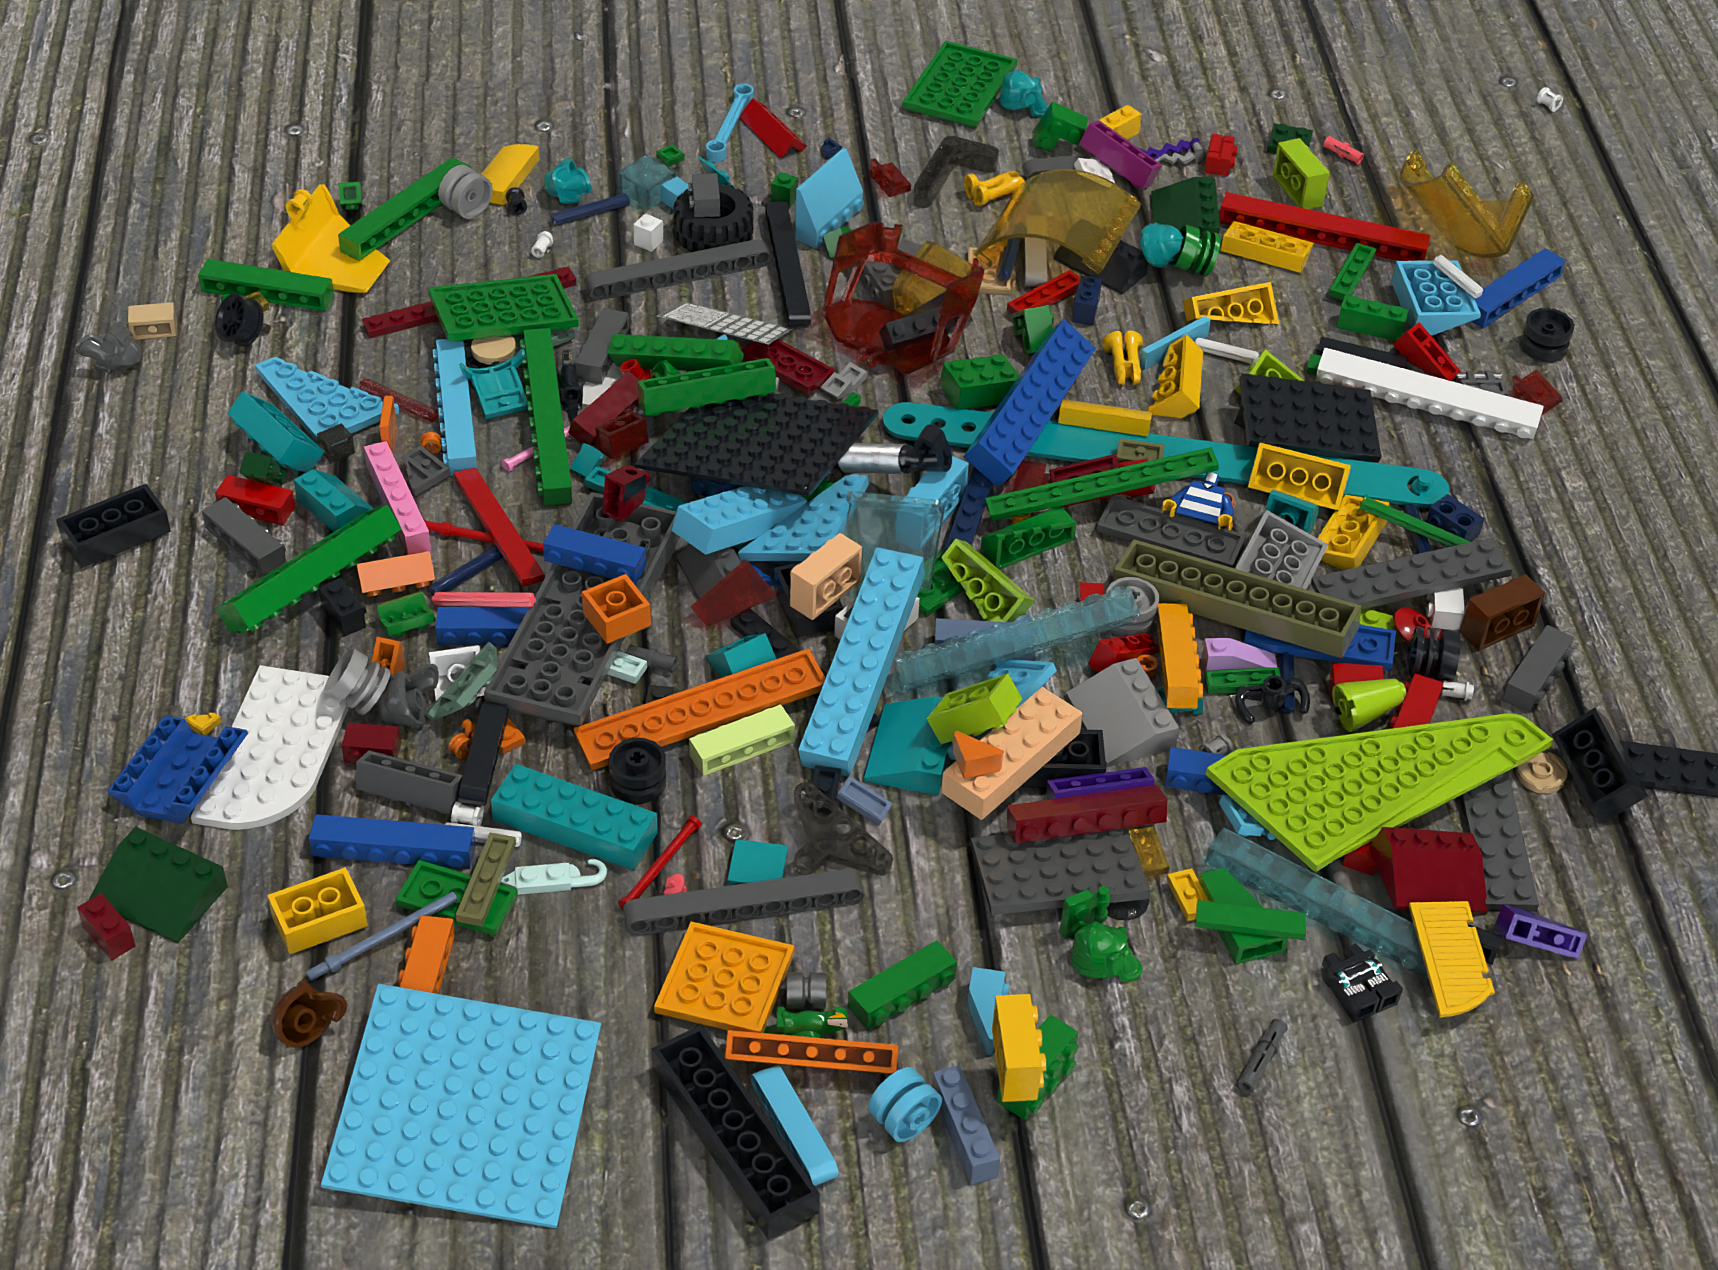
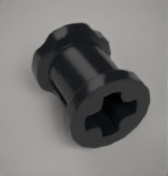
M515 187L506 192V200L509 203L510 212L514 215L523 214L528 208L524 200L523 190Z

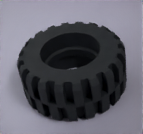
M718 183L720 216L694 217V209L689 207L688 189L681 193L673 206L674 234L679 244L687 248L689 252H696L750 241L753 234V203L739 188L735 189L734 186L729 184L726 186L723 183Z

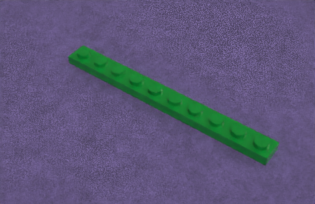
M1212 447L988 497L985 498V504L992 522L1217 471L1219 464Z

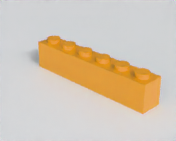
M1159 603L1156 624L1167 708H1197L1198 698L1203 697V684L1200 683L1201 669H1198L1199 655H1196L1197 641H1194L1193 614L1188 613L1187 604Z

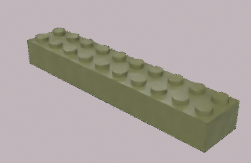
M1135 539L1114 569V581L1125 577H1136L1151 583L1159 593V603L1187 604L1189 613L1338 658H1343L1360 627L1361 605Z

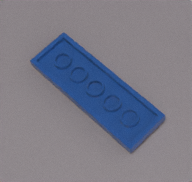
M1360 625L1343 658L1246 630L1244 643L1268 652L1281 654L1288 652L1289 655L1345 664L1383 666V670L1391 671L1396 630Z

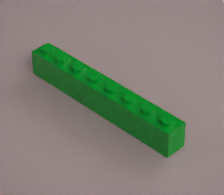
M451 157L338 234L340 252L360 261L442 204L439 200V187L443 177L450 169L458 165H466L470 168L471 166Z

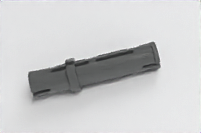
M1272 1019L1264 1036L1258 1039V1047L1237 1082V1086L1246 1093L1254 1091L1272 1055L1277 1054L1280 1048L1279 1043L1288 1029L1284 1021ZM1270 1039H1271L1272 1042L1270 1043L1268 1049L1265 1050L1266 1046L1268 1045V1043H1269V1041H1270ZM1258 1061H1260L1256 1071L1253 1072L1256 1064L1258 1063Z

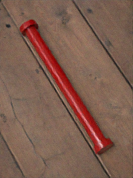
M689 816L687 818L686 825L627 896L622 897L618 901V905L622 910L627 902L638 899L689 836L694 831L700 829L702 824L697 817Z

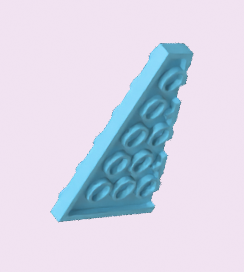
M277 357L255 365L258 375L320 447L380 422L383 402L378 396L369 395L367 392L355 387L346 388L339 385V381L328 379L326 376L311 370L309 372L298 369L297 365L287 363ZM395 403V404H394V407H395V415H396V414H399L400 412H399V406Z
M851 474L844 476L739 550L740 561L806 560L812 552L819 550L829 539H833L839 533L842 534L870 483L868 475Z

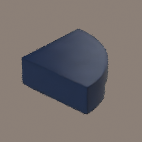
M827 138L822 146L823 157L826 160L832 158L842 149V146L831 138Z

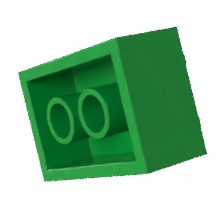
M1004 355L975 357L973 359L944 362L939 385L955 408L961 410L1000 404L1019 375Z
M1051 1014L1038 1028L1041 1029L1042 1046L1039 1047L1040 1054H1045L1046 1071H1042L1044 1086L1039 1088L1037 1100L1002 1102L999 1082L997 1103L1023 1120H1026L1032 1112L1037 1113L1048 1093L1052 1095L1057 1090L1061 1078L1064 1075L1069 1076L1076 1065L1074 1058L1079 1048L1077 1044L1079 1032Z

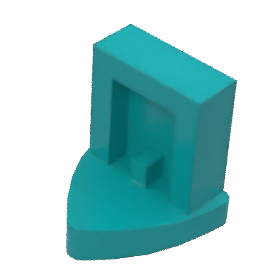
M583 443L582 449L570 468L580 475L587 477L596 466L600 467L607 456L598 449Z

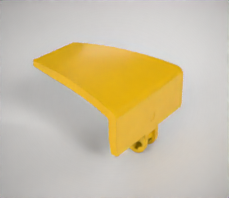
M319 184L312 194L304 189H298L294 193L293 199H290L285 205L291 220L272 243V248L283 270L332 278L334 290L356 293L368 292L390 260L377 249L360 261L340 252L338 234L351 225L339 214L325 184Z

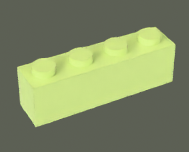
M778 705L690 738L689 754L702 776L794 742L795 724L782 705Z

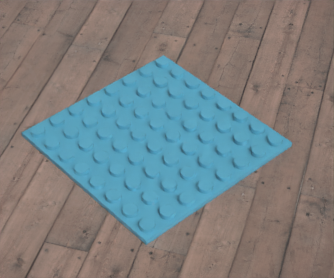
M378 984L321 1188L557 1229L601 1023Z

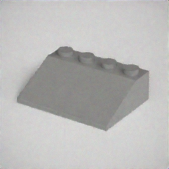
M1266 510L1254 528L1234 569L1307 589L1328 544Z
M1137 658L1112 664L1066 692V698L1069 703L1083 712L1081 723L1084 729L1103 730L1106 767L1168 751L1170 747L1176 748L1179 726Z

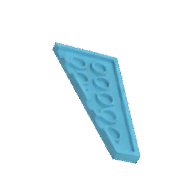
M997 658L995 662L996 669L995 671H990L988 679L1006 673L1010 675L1022 697L1021 702L1016 707L1017 709L1036 693L1042 685L1047 683L1057 670L1053 662ZM993 728L987 729L982 734L975 736L973 738L981 740L991 730H993ZM951 742L947 753L950 759L956 760L953 754V743Z

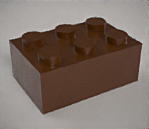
M1525 574L1521 577L1513 578L1498 587L1495 586L1480 595H1474L1468 601L1460 633L1480 651L1535 626L1545 592Z

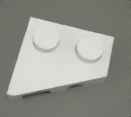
M1078 158L1074 163L1079 177L1110 191L1115 186L1109 167L1102 164L1100 160Z

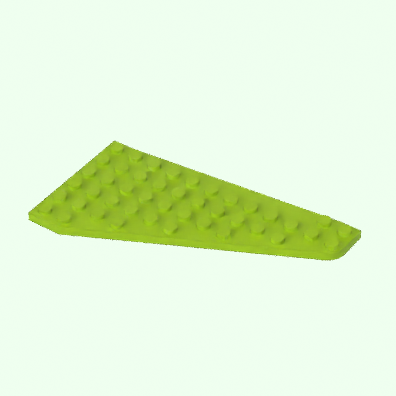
M1506 713L1237 749L1207 767L1205 775L1316 873L1332 861L1373 841L1382 827L1398 828L1534 758L1551 747L1553 739L1527 718L1517 714Z

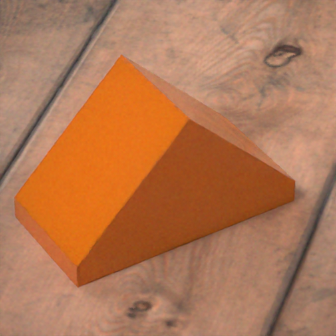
M377 636L371 663L376 661L380 664V668L383 666L391 671L390 675L403 671L405 662L402 642Z
M959 731L954 733L953 754L964 779L1000 772L1003 763V750Z

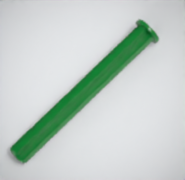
M1368 494L1364 495L1358 511H1366L1447 547L1471 542L1367 497Z

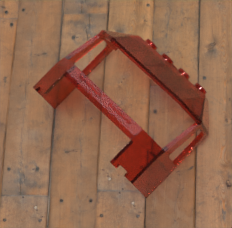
M871 222L839 235L822 313L835 340L842 343L846 348L857 350L856 361L863 362L869 357L867 366L871 368L877 366L880 362L883 365L898 369V372L902 374H911L955 351L956 345L978 299L985 270L982 266H978L979 260L976 257L973 259L970 274L965 277L957 276L899 250L898 244L903 225L894 224V228L883 227V222ZM866 261L890 263L947 288L942 308L938 311L940 317L933 339L886 352L879 331L885 323L898 320L905 314L876 301L850 298ZM853 267L841 300L832 304L838 274ZM959 316L951 339L948 334L943 335L946 322Z

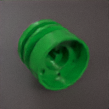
M1187 224L1182 225L1179 231L1185 238L1184 246L1180 251L1179 259L1171 263V266L1183 271L1188 270L1191 266L1192 273H1200L1201 276L1205 277L1209 276L1218 258L1221 243L1220 234L1210 233V231L1205 230L1200 235L1198 227Z

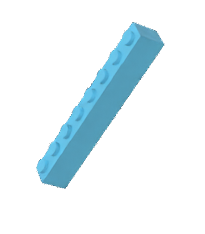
M447 339L436 340L437 349H433L435 377H440L435 378L437 392L441 391V393H437L438 406H443L438 408L439 420L444 421L440 423L441 437L446 436V438H441L442 451L447 452L443 453V461L450 468V476H454V472L475 467L477 469L468 379L462 374L459 365L463 363L466 366L463 340L460 342H448Z

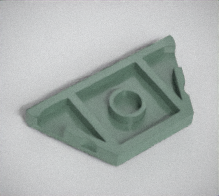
M490 642L482 648L425 713L431 721L471 705L477 697L476 693L493 680V674L497 670V649Z

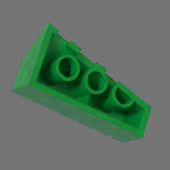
M1059 506L981 537L980 554L1001 570L1073 541L1075 538L1076 522Z

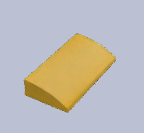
M513 144L501 148L481 174L492 183L491 203L505 206L507 203L506 192L511 188H518L540 160L538 146Z
M1234 221L1223 236L1220 251L1301 273L1314 243Z
M1063 399L1058 423L1148 437L1153 412Z
M1345 495L1339 511H1334L1317 538L1328 544L1321 561L1342 570L1360 567L1388 521L1366 511H1358L1363 499L1362 497ZM1376 500L1380 503L1390 506L1389 502Z

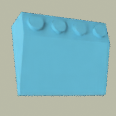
M842 148L796 189L795 240L815 249L822 243H825L823 234L840 228L855 213L859 212L864 204L863 189L847 149Z
M1449 260L1462 271L1458 260ZM1396 261L1391 283L1401 307L1409 309L1407 323L1410 329L1420 322L1430 335H1435L1480 318L1481 313L1475 299L1434 266V261Z

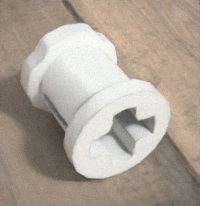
M1544 87L1539 92L1536 101L1539 104L1543 103L1549 107L1550 111L1555 112L1561 106L1563 96L1555 95L1548 87Z
M456 801L452 809L451 822L481 826L484 807L480 805L477 807L464 805Z

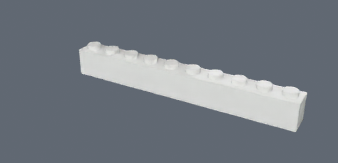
M1324 348L1315 380L1322 384L1371 390L1372 397L1385 399L1390 403L1407 405L1413 409H1422L1435 415L1448 416L1454 420H1463L1476 426H1485L1498 432H1507L1529 439H1534L1544 407Z

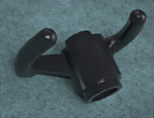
M1272 675L1265 678L1262 685L1244 686L1237 689L1235 703L1240 716L1248 724H1253L1255 717L1248 711L1244 702L1246 699L1260 701L1264 707L1276 710L1283 706L1286 696L1295 690L1299 692L1301 698L1299 711L1302 714H1307L1310 707V694L1301 679L1290 678L1284 681L1281 677Z

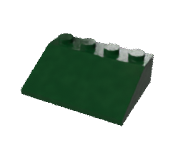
M1192 177L1151 191L1153 224L1171 225L1180 230L1182 225L1187 224L1198 227L1200 235L1205 230L1210 231V233L1215 232L1219 234L1220 221L1214 177Z
M135 826L116 848L89 900L102 893L124 919L178 944L228 888L223 866Z

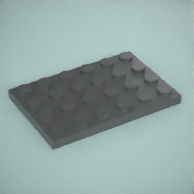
M1127 828L1017 844L1011 834L971 838L972 852L991 915L1063 908L1065 898L1087 889L1092 894L1097 892L1101 886L1109 888L1110 903L1150 899V889Z

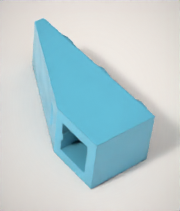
M973 967L967 1006L986 1054L993 1056L992 1022L995 997L1008 995L1010 984L1004 983L1006 972Z

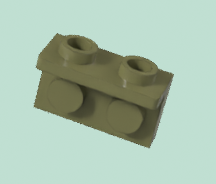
M1119 438L1118 461L1121 463L1148 459V461L1161 459L1164 455L1165 445Z

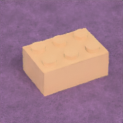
M839 533L833 539H829L819 550L812 552L801 564L796 565L790 573V606L813 620L860 583L862 546Z

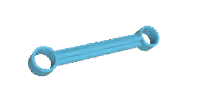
M739 84L734 87V102L715 140H711L706 144V157L708 160L720 162L726 158V143L744 106L748 105L751 99L754 98V89L751 85Z

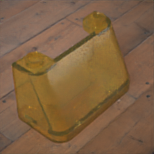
M926 241L894 282L893 297L897 320L950 288L956 293L961 290L965 283L968 287L974 288L980 283L981 272H979L975 265L938 243Z

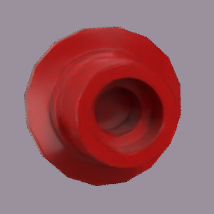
M636 359L627 360L620 367L623 375L630 371L640 381L650 379V370L643 369Z

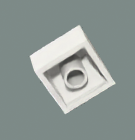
M479 645L428 652L430 664H435L439 671L438 684L434 689L436 701L480 652ZM482 687L476 693L477 697L484 696L485 687Z

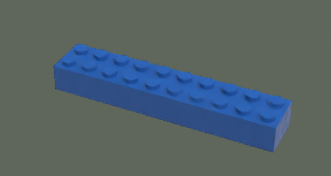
M1065 319L1056 325L1047 334L963 456L997 488L1014 474L1096 350L1091 342L1085 339Z

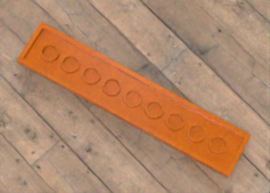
M808 648L573 728L574 736L591 771L609 765V754L614 746L624 740L646 738L655 741L663 747L738 721L744 717L762 712L765 709L784 705L819 693L826 678Z

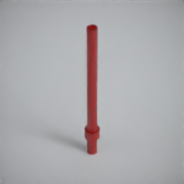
M424 520L429 531L438 532L441 536L450 537L453 535L494 543L487 532L453 526V523L448 522L436 523ZM523 540L530 551L544 553L543 543Z

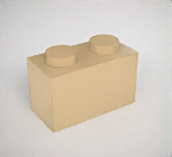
M174 302L128 306L129 330L135 340L177 336V317Z

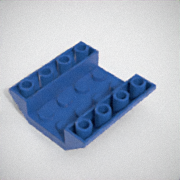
M164 716L107 792L110 796L142 817L182 824L248 735V731L246 729L226 726L218 737L195 734L185 719Z

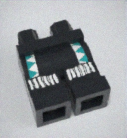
M1355 943L1344 950L1343 956L1345 960L1343 961L1339 959L1336 953L1328 954L1323 958L1322 966L1327 973L1325 983L1329 988L1331 987L1332 992L1353 1023L1374 1015L1375 1011L1379 1013L1398 1005L1403 988L1397 981L1392 982L1384 972L1381 963L1374 958L1375 954L1371 949L1364 952Z

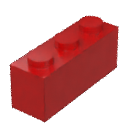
M227 475L215 492L216 501L226 497L233 504L236 503L246 515H251L257 520L284 526L295 509L293 490L241 477Z

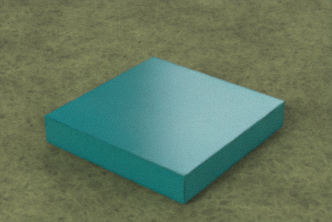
M736 839L727 886L783 878L788 845Z

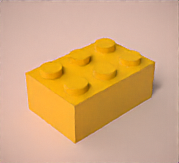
M346 867L267 895L272 918L289 955L368 926L365 906Z
M1030 994L1000 995L995 997L992 1036L1002 1102L1037 1100L1039 1088L1044 1086L1042 1071H1046L1045 1054H1040L1039 1047L1042 1046L1041 1029H1036L1035 1023L1038 1022V1010L1036 1005H1032Z

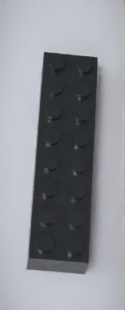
M702 1025L651 1048L652 1069L768 1240L819 1214L820 1193Z

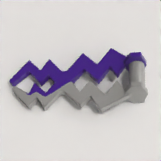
M1198 137L1193 138L1190 142L1181 139L1177 146L1166 143L1162 150H1156L1152 147H1149L1147 151L1140 149L1150 157L1154 156V160L1157 162L1164 160L1172 164L1176 161L1186 164L1194 159L1199 163L1203 161L1205 156ZM1182 149L1187 151L1185 157L1180 155ZM1169 151L1174 153L1172 156L1167 155Z

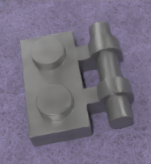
M1465 371V373L1456 374V381L1460 382V384L1505 396L1509 395L1501 373H1493V371H1484V373Z

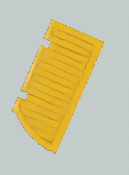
M1469 902L1410 903L1409 909L1439 1018L1468 1012L1483 1003L1490 995H1494L1495 991L1491 979H1486L1482 976V974H1488L1489 971L1476 927H1468L1467 924L1474 922Z

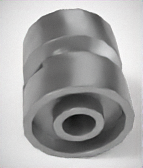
M787 972V1009H802L804 1005H808L810 1009H826V973H810L808 977H805L802 972Z

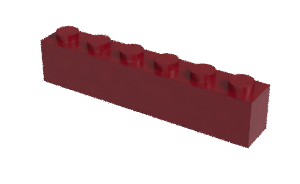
M1149 785L1007 805V829L1017 844L1167 822L1168 799L1158 785Z

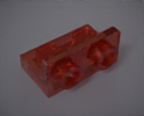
M875 158L871 159L869 175L889 197L911 191V183L892 162L881 165Z

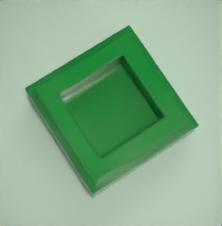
M672 144L656 151V158L667 167L684 161L685 154Z

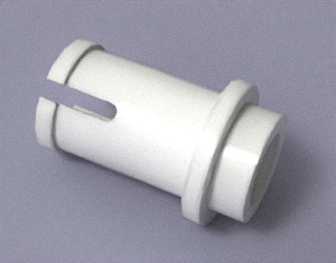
M547 231L539 233L531 253L537 258H542L547 248L552 245L553 236Z
M1443 681V687L1453 688V690L1442 689L1441 696L1464 698V701H1467V699L1472 700L1474 685L1469 684V682L1464 684Z

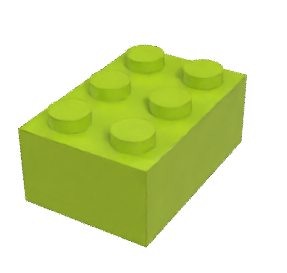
M1300 138L1278 143L1272 177L1298 207L1312 209L1323 206L1330 178L1329 170L1325 168Z
M1006 673L947 693L926 719L941 744L950 741L953 743L956 731L975 737L987 729L993 728L997 730L1007 724L1009 716L1016 712V707L1021 702L1022 697L1010 675Z

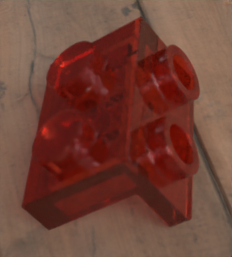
M1537 369L1522 379L1517 375L1512 377L1514 382L1512 388L1518 397L1523 396L1527 402L1544 406L1541 415L1563 402L1562 396Z

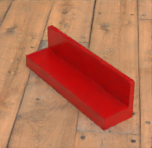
M754 98L751 99L740 114L739 118L780 158H784L791 147L801 152L807 147L766 105Z

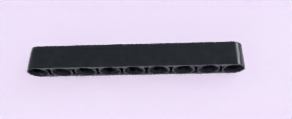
M787 201L765 202L766 220L788 327L810 326V307Z

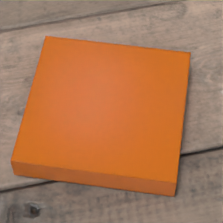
M385 396L379 424L381 442L387 441L394 456L397 436L393 396Z

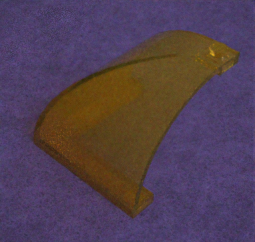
M1417 151L1409 153L1400 171V182L1441 234L1453 246L1471 256L1495 258L1508 254L1534 198V194L1523 181L1517 183L1509 200L1506 201L1481 200L1453 163L1445 166L1442 174L1434 178L1426 170L1427 164Z

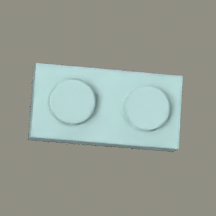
M618 651L607 674L636 684L647 669V661Z

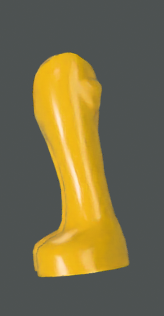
M1016 171L1005 172L986 181H978L975 174L965 175L963 180L965 192L969 199H973L976 206L986 205L990 200L1003 195L1017 194L1026 187L1023 177L1019 176V173Z
M1113 331L1107 334L1102 340V348L1106 353L1113 355L1114 374L1117 383L1124 386L1125 378H1131L1132 385L1140 384L1141 367L1138 352L1143 347L1142 336L1135 331H1126L1124 335V347L1128 354V361H1126L1123 355L1121 331Z

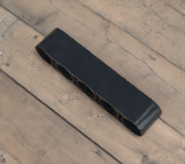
M482 703L460 785V803L486 806L507 724L509 706Z

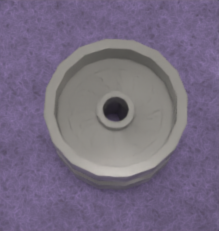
M458 165L450 169L443 177L438 194L439 200L445 207L455 211L456 214L463 218L473 219L482 214L488 207L493 189L492 183L488 178L478 174L466 165Z
M1125 577L1115 580L1106 590L1103 616L1106 628L1120 637L1142 633L1149 634L1156 623L1159 593L1151 583L1140 578Z

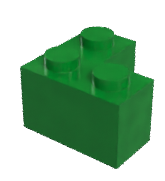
M1052 101L1033 130V145L1050 153L1060 138L1078 146L1088 127L1087 117Z
M1049 305L1024 309L1011 314L1015 336L1022 335L1025 355L1034 354L1047 334L1053 329L1054 315L1049 309Z

